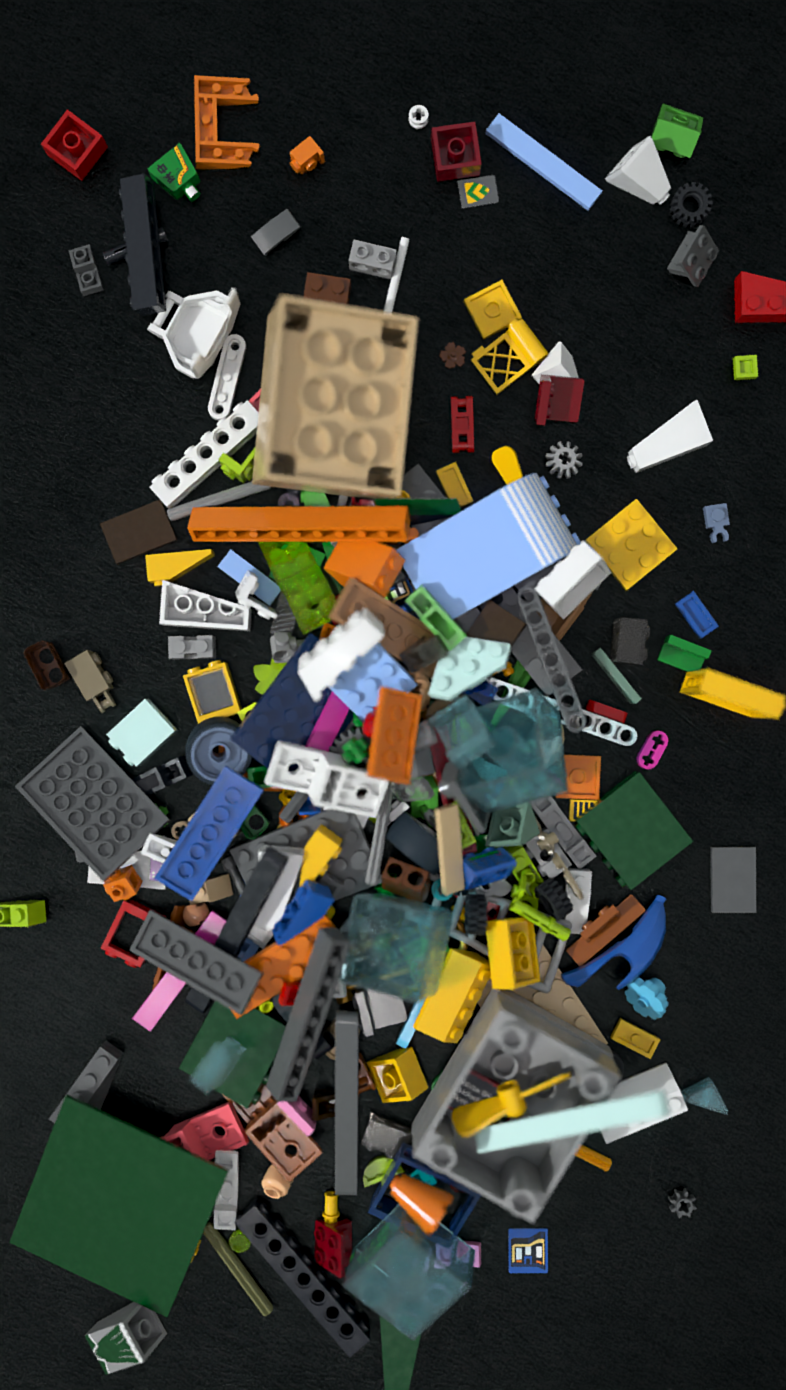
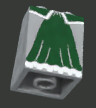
M132 1302L98 1321L85 1337L105 1374H109L144 1362L167 1335V1332L156 1312Z

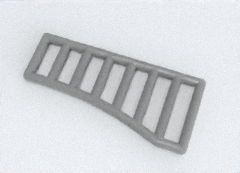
M430 873V879L435 882L437 879H441V875ZM418 876L415 886H418L423 882L422 877ZM442 886L438 888L440 894H443ZM474 888L470 889L468 894H476ZM462 891L460 896L457 897L448 925L436 921L442 901L434 897L427 917L415 913L418 902L409 901L405 913L406 919L447 934L489 957L488 944L486 946L476 940L477 935H466L456 929L466 899V895L462 896ZM495 895L486 898L487 904L491 902L500 906L496 919L506 918L511 900ZM563 919L557 921L571 931L572 924L569 921ZM540 927L536 936L538 957L547 934ZM558 939L544 982L527 985V987L544 993L550 992L567 940L563 942Z

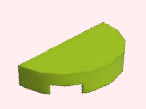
M383 1155L369 1161L363 1175L364 1188L383 1179L394 1157ZM402 1163L400 1164L395 1175L405 1172V1168L403 1167Z

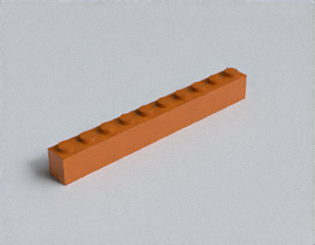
M407 506L193 507L187 528L193 542H407L410 517Z

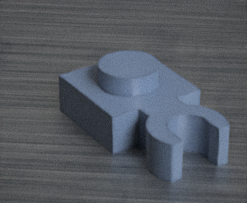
M727 503L703 507L706 529H713L710 535L711 542H717V534L722 535L723 542L727 541L729 535L724 529V526L730 525Z

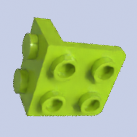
M255 448L242 465L238 464L224 452L218 460L222 465L220 468L230 479L234 480L236 477L242 483H245L246 480L250 481L253 478Z

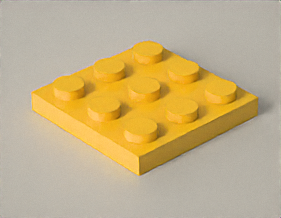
M637 499L585 540L603 559L610 572L625 590H628L677 550V547Z

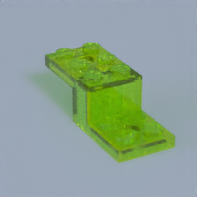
M258 542L276 583L286 597L303 634L331 621L332 619L328 616L337 600L307 542ZM288 544L286 548L280 549L283 545ZM319 603L317 608L310 609L312 605Z

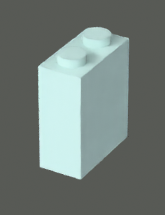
M144 699L106 735L110 738L108 742L116 750L120 749L125 754L123 756L125 761L129 765L137 767L141 766L178 730L150 699Z

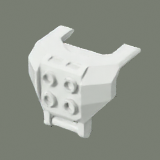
M234 288L229 296L219 291H212L182 298L171 291L167 292L165 296L166 312L158 313L153 324L150 323L147 330L164 339L174 366L178 371L191 378L198 379L213 365L226 338L233 329L240 307V301ZM176 304L179 307L165 331L161 326L172 306Z

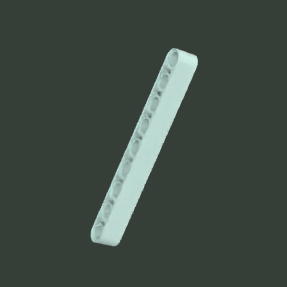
M663 1090L486 1126L475 1133L474 1137L477 1151L482 1153L671 1115L666 1092Z

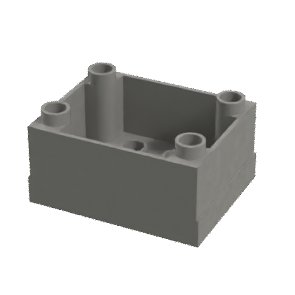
M492 988L412 1122L413 1156L429 1164L433 1169L447 1174L511 1210L515 1215L533 1223L588 1132L478 1153L474 1135L462 1137L457 1133L451 1119L453 1111L447 1107L470 1068L500 1084L516 1080L522 1093L568 1072L571 1073L572 1077L569 1080L524 1098L527 1104L524 1115L519 1118H511L509 1122L607 1102L621 1079V1075L613 1060L614 1055L610 1046L509 989Z

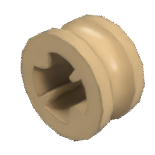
M179 821L173 825L171 833L176 840L180 838L177 834L179 831H176L177 827H182L183 825L187 827L189 822Z

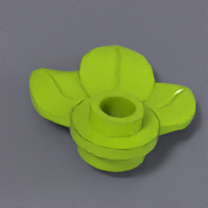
M272 657L270 665H255L253 668L254 674L260 681L255 690L263 695L287 663H275Z

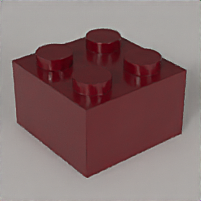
M468 122L433 127L431 142L437 181L479 176L481 158L476 123Z

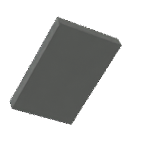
M711 847L712 913H756V847Z

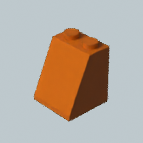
M338 542L324 569L343 587H345L349 578H354L386 598L406 560L394 548L378 542Z

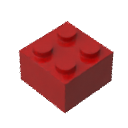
M66 110L41 143L49 157L81 181L108 148L100 133L69 110Z

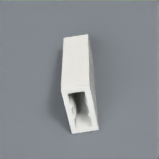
M698 400L693 401L628 452V463L631 468H634L636 473L707 446L713 441Z
M263 845L261 847L258 854V861L262 853L269 845ZM270 845L289 857V860L256 920V928L273 931L275 923L284 914L302 868L304 848Z

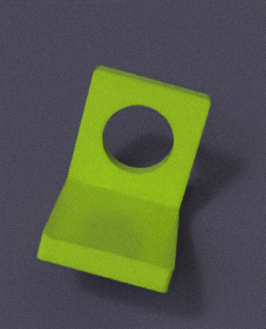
M522 875L518 884L513 885L510 897L512 899L517 897L522 901H528L532 904L533 908L538 910V899L524 895L527 876Z

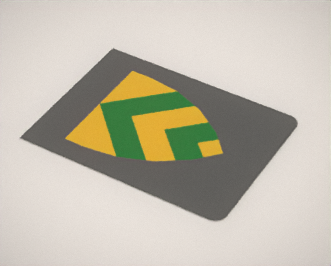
M494 175L458 181L462 208L499 202Z

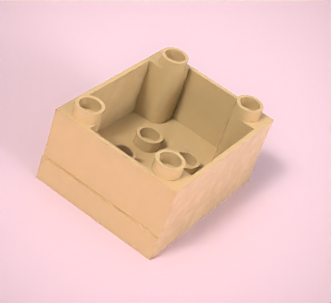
M281 295L267 318L252 484L365 499L395 498L400 496L418 318Z

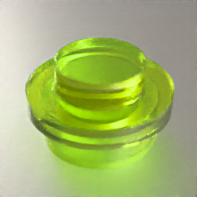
M240 1229L235 1230L230 1235L229 1245L235 1252H244L250 1247L251 1242Z

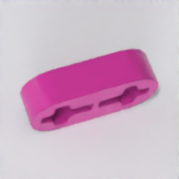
M653 731L647 736L637 755V763L641 768L652 769L657 765L668 744V737L664 732ZM661 735L660 740L663 741L662 744H657L653 749L655 741L652 738ZM650 751H652L650 759L653 760L652 763L644 765L643 755L648 756Z

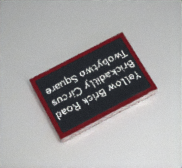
M470 1068L447 1108L453 1111L458 1106L498 1096L496 1089L501 1084ZM505 1114L488 1126L509 1122L512 1117Z

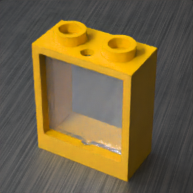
M221 660L208 663V668L201 670L200 666L187 670L188 674L183 675L198 724L211 717H230L242 710L226 662L221 663Z

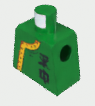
M180 143L147 168L151 178L176 200L186 195L192 202L200 196V192L195 187L200 182V179Z

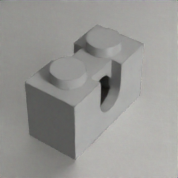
M213 635L197 637L168 636L169 659L216 658V637Z
M543 827L541 830L547 834L550 833L546 827ZM536 835L525 843L526 847L524 850L530 859L535 857L539 863L536 868L543 877L547 875L548 878H554L562 872V869L558 870L552 861L554 854L547 860L540 858L541 850L536 843L539 841V838ZM556 843L554 845V853L556 852L567 868L570 867L572 863Z

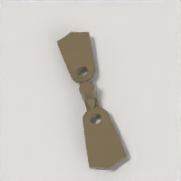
M512 786L511 789L517 802H526L524 797L519 795L516 786ZM536 819L540 831L537 835L539 841L536 842L541 851L546 849L549 855L554 854L552 861L558 870L562 869L564 878L574 895L580 900L584 897L578 884L556 852L554 853V845L559 842L558 837L554 832L547 834L541 831V826Z

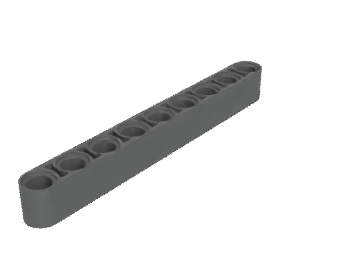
M336 1010L335 1195H357L359 1011Z

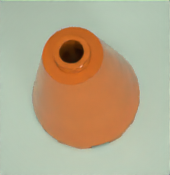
M402 1174L401 1177L396 1175L389 1186L393 1189L391 1195L428 1236L434 1231L445 1214L446 1207L451 1204L454 1195L405 1174Z

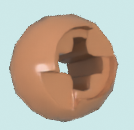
M204 902L185 906L183 910L185 924L188 927L201 925L210 914L209 907Z

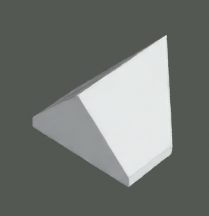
M558 342L532 374L538 384H540L541 374L579 378L573 357L562 342Z

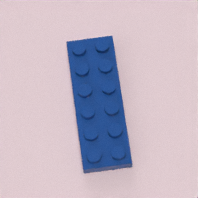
M225 765L154 879L193 901L264 788Z

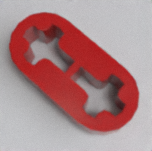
M592 700L588 701L585 709L623 724L628 714Z

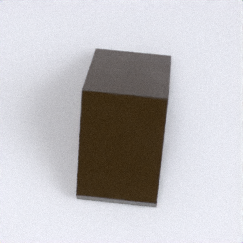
M315 1089L312 1120L317 1121L334 1117L335 1090Z

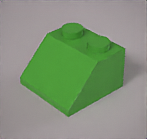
M662 104L651 136L656 149L659 151H671L680 158H691L701 133L703 117Z

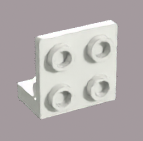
M247 570L235 591L238 603L249 609L251 606L255 607L258 614L268 620L270 617L276 619L278 614L275 609L249 595L255 593L259 583H257L258 578L256 574Z

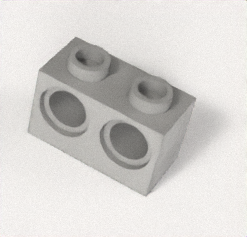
M353 240L349 257V269L391 279L396 261V249Z

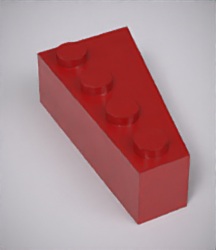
M741 271L735 279V323L786 322V282Z

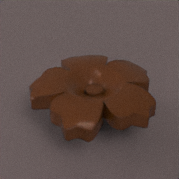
M449 342L445 347L446 351H440L439 357L443 362H446L445 367L448 369L455 368L456 365L461 367L464 364L465 357L463 355L466 353L464 347L458 345L455 349L454 342Z

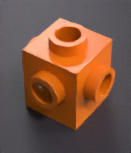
M130 865L118 869L105 881L103 886L106 893L116 902L122 899L128 900L136 895L143 881L133 866Z

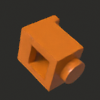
M311 136L290 151V165L296 173L300 172L303 174L306 171H311L316 167L318 161L321 164L325 162L324 152Z

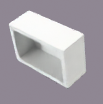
M583 541L580 545L574 546L570 554L563 561L558 562L548 576L539 581L535 590L564 620L611 572L603 559Z

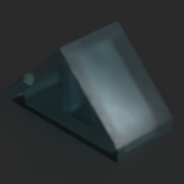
M709 1077L681 1091L685 1102L726 1115L728 1113V1109L714 1082Z

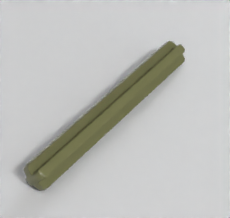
M208 1222L203 1234L262 1315L267 1316L273 1311V1305L219 1231L214 1229V1224Z

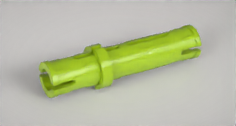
M517 897L513 898L510 902L509 910L539 926L543 932L550 933L563 942L569 938L570 929L558 923L554 917L541 913Z

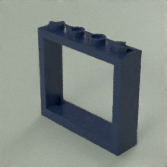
M403 1142L372 1196L368 1213L448 1251L481 1194L414 1157L413 1146ZM401 1162L468 1193L450 1224L446 1226L438 1223L430 1236L425 1234L398 1202L383 1196Z

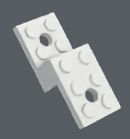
M283 741L277 742L264 780L266 785L308 793L313 805L373 818L377 816L389 781L367 777V770L347 766L340 754ZM290 764H299L297 770L293 772L287 770ZM360 788H366V789H367V791H366V793H365L364 795H362V796H357V795H356V792H357Z

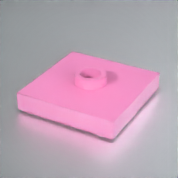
M298 1096L297 1101L278 1102L280 1108L306 1135L309 1136L314 1131L316 1121L312 1120V1109L300 1096Z

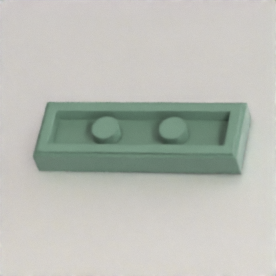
M601 648L591 653L592 657L630 704H636L641 700L640 696Z

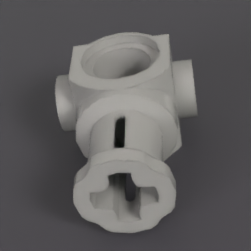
M274 632V635L270 638L274 662L287 663L305 639L296 640L295 636H291L288 632Z

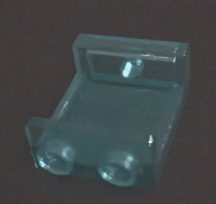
M467 695L458 698L453 704L438 711L429 719L448 751L446 754L449 760L458 769L497 745L477 707Z
M228 1036L223 1044L215 1043L190 1078V1081L206 1094L212 1092L224 1083L247 1049L231 1036Z

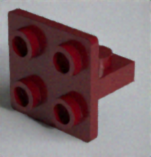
M320 1219L316 1220L314 1231V1256L316 1263L339 1278L345 1277V1267L352 1265V1221L344 1219L327 1224Z

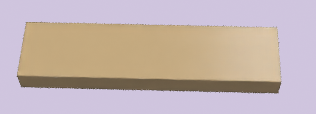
M455 803L435 809L442 893L445 895L465 889L459 808Z

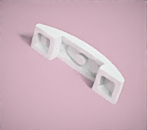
M216 1150L215 1163L229 1169V1172L215 1203L214 1229L236 1230L239 1154L238 1151Z

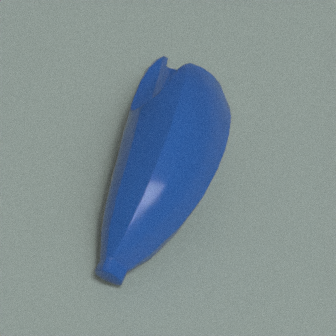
M657 895L633 927L631 935L618 941L588 963L561 973L564 983L580 987L603 965L616 956L627 959L631 967L630 973L616 989L620 990L636 980L654 961L662 947L666 933V913L663 904L667 899Z

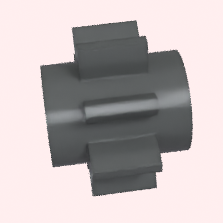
M686 1188L683 1191L674 1189L675 1193L673 1196H668L669 1201L673 1203L669 1206L671 1212L676 1211L679 1218L682 1215L691 1217L690 1213L692 1210L697 1209L695 1204L692 1203L696 1200L694 1195H688Z

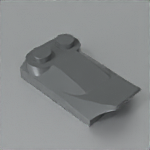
M464 754L456 755L446 763L441 782L439 783V789L447 798L453 797L458 806L467 815L478 838L479 833L486 831L492 802Z

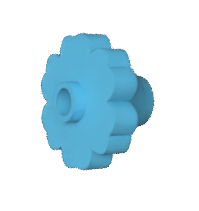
M637 978L627 985L628 989L625 991V995L627 996V1001L633 1004L636 1012L644 1017L649 1015L654 1020L663 1016L668 1002L664 995L666 988L662 981L652 978L644 982L641 978Z

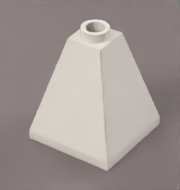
M650 136L633 146L605 178L607 182L651 204L656 202L662 204L670 195L668 191L671 186L653 139Z

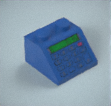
M489 847L480 854L469 853L462 856L465 889L467 891L506 879L516 867V860L503 847L497 849Z

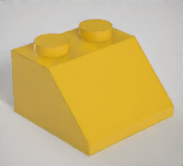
M412 1047L397 1049L367 1062L383 1103L411 1101L428 1089L425 1076L422 1073Z

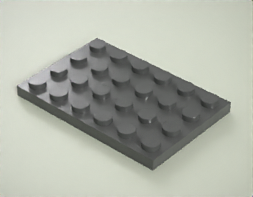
M81 726L15 786L103 882L110 878L145 844L150 833L156 834L170 821Z
M328 808L231 847L230 852L246 884L258 863L259 850L263 845L305 848L310 838L322 824L343 839L340 844L341 852L335 859L332 857L329 859L327 864L330 866L326 870L345 883L334 899L336 901L374 886L365 882L371 846L356 814ZM302 868L298 876L289 904L296 896V892L300 887ZM380 868V871H379V877H378V883H377V884L382 883L381 876H382L383 872H382L381 868ZM318 874L314 880L319 883L322 876Z

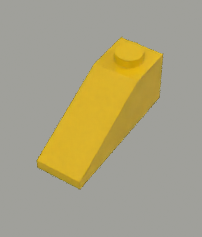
M206 549L146 555L148 582L154 583V586H162V580L168 582L175 581L214 557V551Z

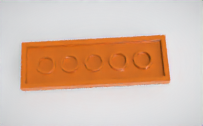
M326 913L323 918L280 946L274 942L244 961L264 973L244 1014L280 993L283 982H298L303 978L319 928H336ZM231 1010L237 1019L243 1016Z

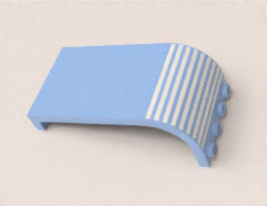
M532 473L492 493L398 548L396 551L406 560L403 567L415 589L422 584L448 614L455 619L534 573L568 556L572 548L580 545L581 542L576 533L571 535L567 528L571 524L566 515H560L557 510L560 504L555 495L550 497L546 489L549 488V485L544 476L539 478L537 473Z

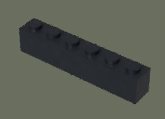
M145 174L121 178L119 195L123 205L121 216L125 226L123 237L127 246L125 258L129 266L130 305L135 312L142 316L166 312L154 182Z

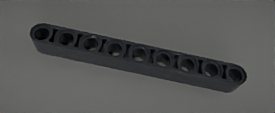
M270 845L265 849L217 938L215 946L237 957L284 870L289 857ZM192 987L185 1002L204 1014L214 999Z

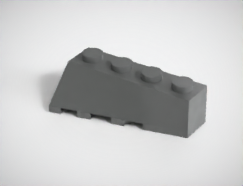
M105 1041L66 1095L101 1110L123 1052L108 1041ZM64 1098L49 1118L53 1123L56 1122Z

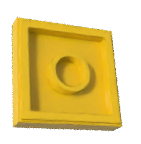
M503 280L465 298L463 301L483 340L507 328L506 326L517 318L518 321L522 319Z

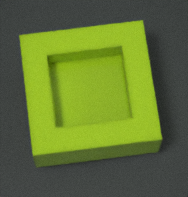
M757 355L735 356L733 358L734 380L756 379L758 377Z

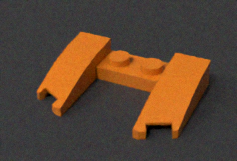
M194 75L196 169H231L251 166L252 162L249 161V158L253 151L258 152L259 143L217 141V105L258 103V95L251 96L246 87L250 84L249 78Z

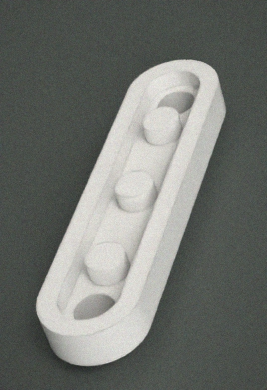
M237 334L228 336L223 344L208 404L209 414L217 421H220L225 416L228 418L230 415L246 352V343ZM235 344L239 345V349L236 351L232 350V346ZM218 407L224 408L222 413H217L216 409Z

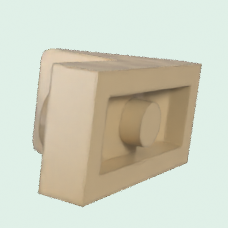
M229 873L207 878L193 901L189 900L190 905L207 901L210 903L234 895Z

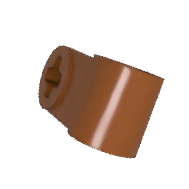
M359 1053L358 1097L360 1093L370 1089L376 1090L371 1072L361 1053Z

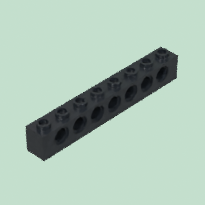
M256 1198L237 1214L235 1220L237 1227L344 1352L351 1357L370 1340V1326L364 1318L360 1319L356 1314L354 1306L342 1298L339 1288L336 1285L332 1286L326 1273L313 1264L310 1254L300 1249L297 1239L293 1235H288L284 1230L283 1223L271 1215L268 1205ZM263 1222L267 1227L264 1229L259 1228L257 1223ZM278 1239L281 1244L274 1245L271 1240ZM293 1256L295 1261L289 1262L285 1257ZM307 1273L310 1277L302 1278L299 1274ZM320 1289L324 1293L321 1295H317L314 1293V1291ZM331 1306H335L338 1308V1310L330 1311L328 1308ZM350 1323L352 1327L345 1328L343 1324Z

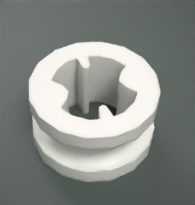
M422 105L412 107L409 112V123L411 126L417 129L426 126L428 110ZM416 113H421V120H416Z

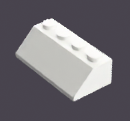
M666 1062L621 1080L616 1085L607 1102L665 1090L671 1115L600 1129L606 1144L688 1111L680 1089Z

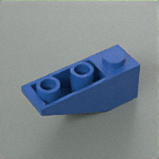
M308 879L305 880L303 885L298 888L292 902L286 906L280 920L273 927V934L277 945H283L323 918L334 901L329 887Z

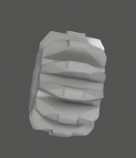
M560 441L557 443V448L551 446V453L546 454V458L551 460L546 462V467L553 466L550 474L552 475L557 471V478L559 479L563 473L566 479L570 478L571 473L576 475L578 473L576 467L582 466V462L578 460L582 457V453L575 454L578 447L574 446L571 449V442H567L564 447ZM562 456L566 457V464H562Z

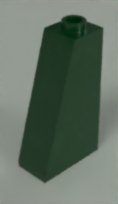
M381 1301L380 1326L385 1390H409L424 1322V1314L422 1310Z

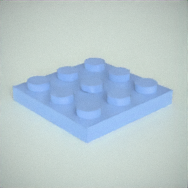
M378 642L363 657L358 655L356 662L348 672L343 669L336 678L337 682L330 689L364 722L366 714L374 711L373 707L377 706L380 687L384 686L410 692L417 686V683Z

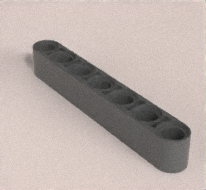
M529 586L523 587L518 592V602L564 722L572 732H580L586 726V718L536 590ZM524 591H531L534 599L530 603H525L521 599V594ZM534 611L539 612L542 615L541 622L538 624L531 623L529 620L530 613ZM541 632H546L550 636V640L546 645H541L537 641V635ZM548 653H554L558 657L557 663L553 666L545 662V656ZM560 673L565 676L566 682L564 685L556 686L553 683V678L556 674ZM569 694L573 697L574 702L570 707L562 705L561 699L564 695ZM575 715L580 716L582 720L581 725L577 728H573L569 724L570 718Z

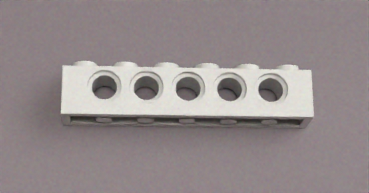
M248 400L245 403L240 402L233 409V413L228 418L225 416L217 423L218 427L212 432H206L200 438L201 442L196 446H190L184 452L185 456L182 459L173 461L168 466L169 470L164 475L156 476L152 480L151 490L169 509L176 506L221 466L218 459L223 452L231 457L257 434L259 412ZM237 421H244L245 426L242 429L237 430L234 428ZM222 435L229 436V440L225 444L218 443V439ZM211 449L213 452L212 456L207 459L202 458L203 451ZM189 464H196L194 472H186V467ZM173 478H179V485L175 488L170 487V481Z

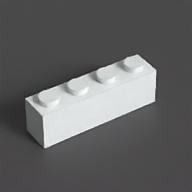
M162 580L159 624L164 626L250 631L251 609Z
M366 608L352 614L348 622L343 626H337L332 635L327 639L320 640L311 652H306L300 657L298 673L315 701L322 697L320 692L327 685L331 688L337 682L336 678L343 669L348 672L353 667L358 655L363 657L384 637L383 624Z

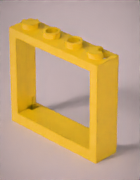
M708 669L687 672L680 693L751 718L778 719L786 707V703H784L785 696Z

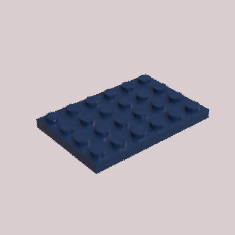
M309 634L230 738L232 742L267 769H269L278 741L300 746L306 745L332 692L326 686L320 692L322 697L315 701L298 673L300 657L306 652H311L320 641L313 634ZM349 709L335 738L341 737L340 734L345 731L353 719V711ZM292 763L288 766L287 770L293 772L298 769L299 764Z

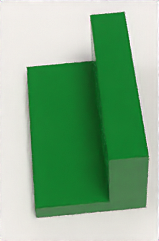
M668 635L664 640L657 660L687 672L701 670L704 659H709L712 650L673 635Z

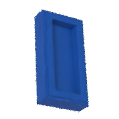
M694 591L675 603L699 639H702L719 627Z

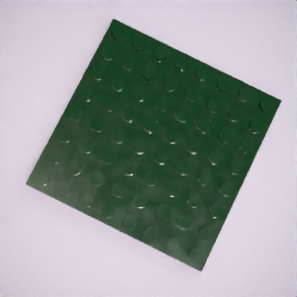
M66 1095L9 1243L168 1317L229 1169Z

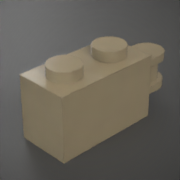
M86 650L64 664L86 701L94 700L100 712L104 713L106 708L116 706L109 693L114 688L111 684L113 679L108 671L104 672L100 666L102 660L96 652L93 653L90 650ZM104 694L106 699L100 701L98 697Z

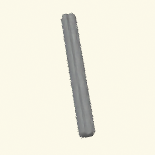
M251 481L167 510L169 519L174 521L191 515L193 507H216L268 490L271 486L255 485Z
M390 782L391 785L387 787L377 813L365 881L369 885H377L395 782Z

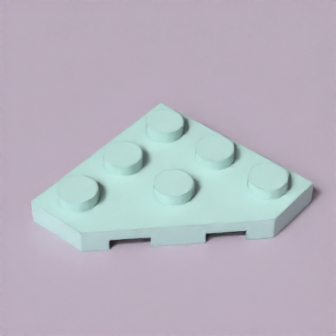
M465 637L451 651L443 644L428 693L429 696L452 701L468 688L472 689L484 682L491 674L496 671H502L506 668L511 650L510 644Z

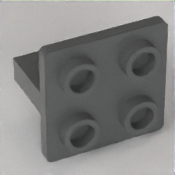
M699 225L696 232L688 231L667 267L668 271L672 274L688 277L693 286L696 287L705 278L710 265L716 259L719 251L705 226Z

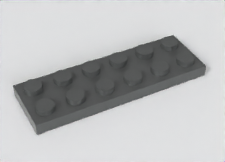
M154 910L149 911L130 948V951L239 1015L244 1014L264 974Z

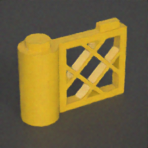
M517 318L506 326L508 330L485 349L481 346L472 353L474 357L471 359L472 363L497 395L528 370L542 362L549 354L523 319L519 321ZM505 340L510 346L509 355L496 354L497 346ZM512 350L517 356H512ZM484 356L493 357L492 369L482 368L478 360ZM496 357L508 358L507 371L494 369ZM511 359L520 360L525 366L519 372L509 371ZM493 374H506L505 383L497 388L493 382Z

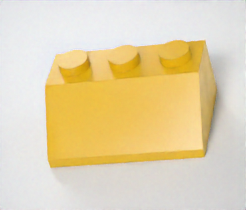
M522 916L486 921L492 988L516 989L540 982L534 923Z

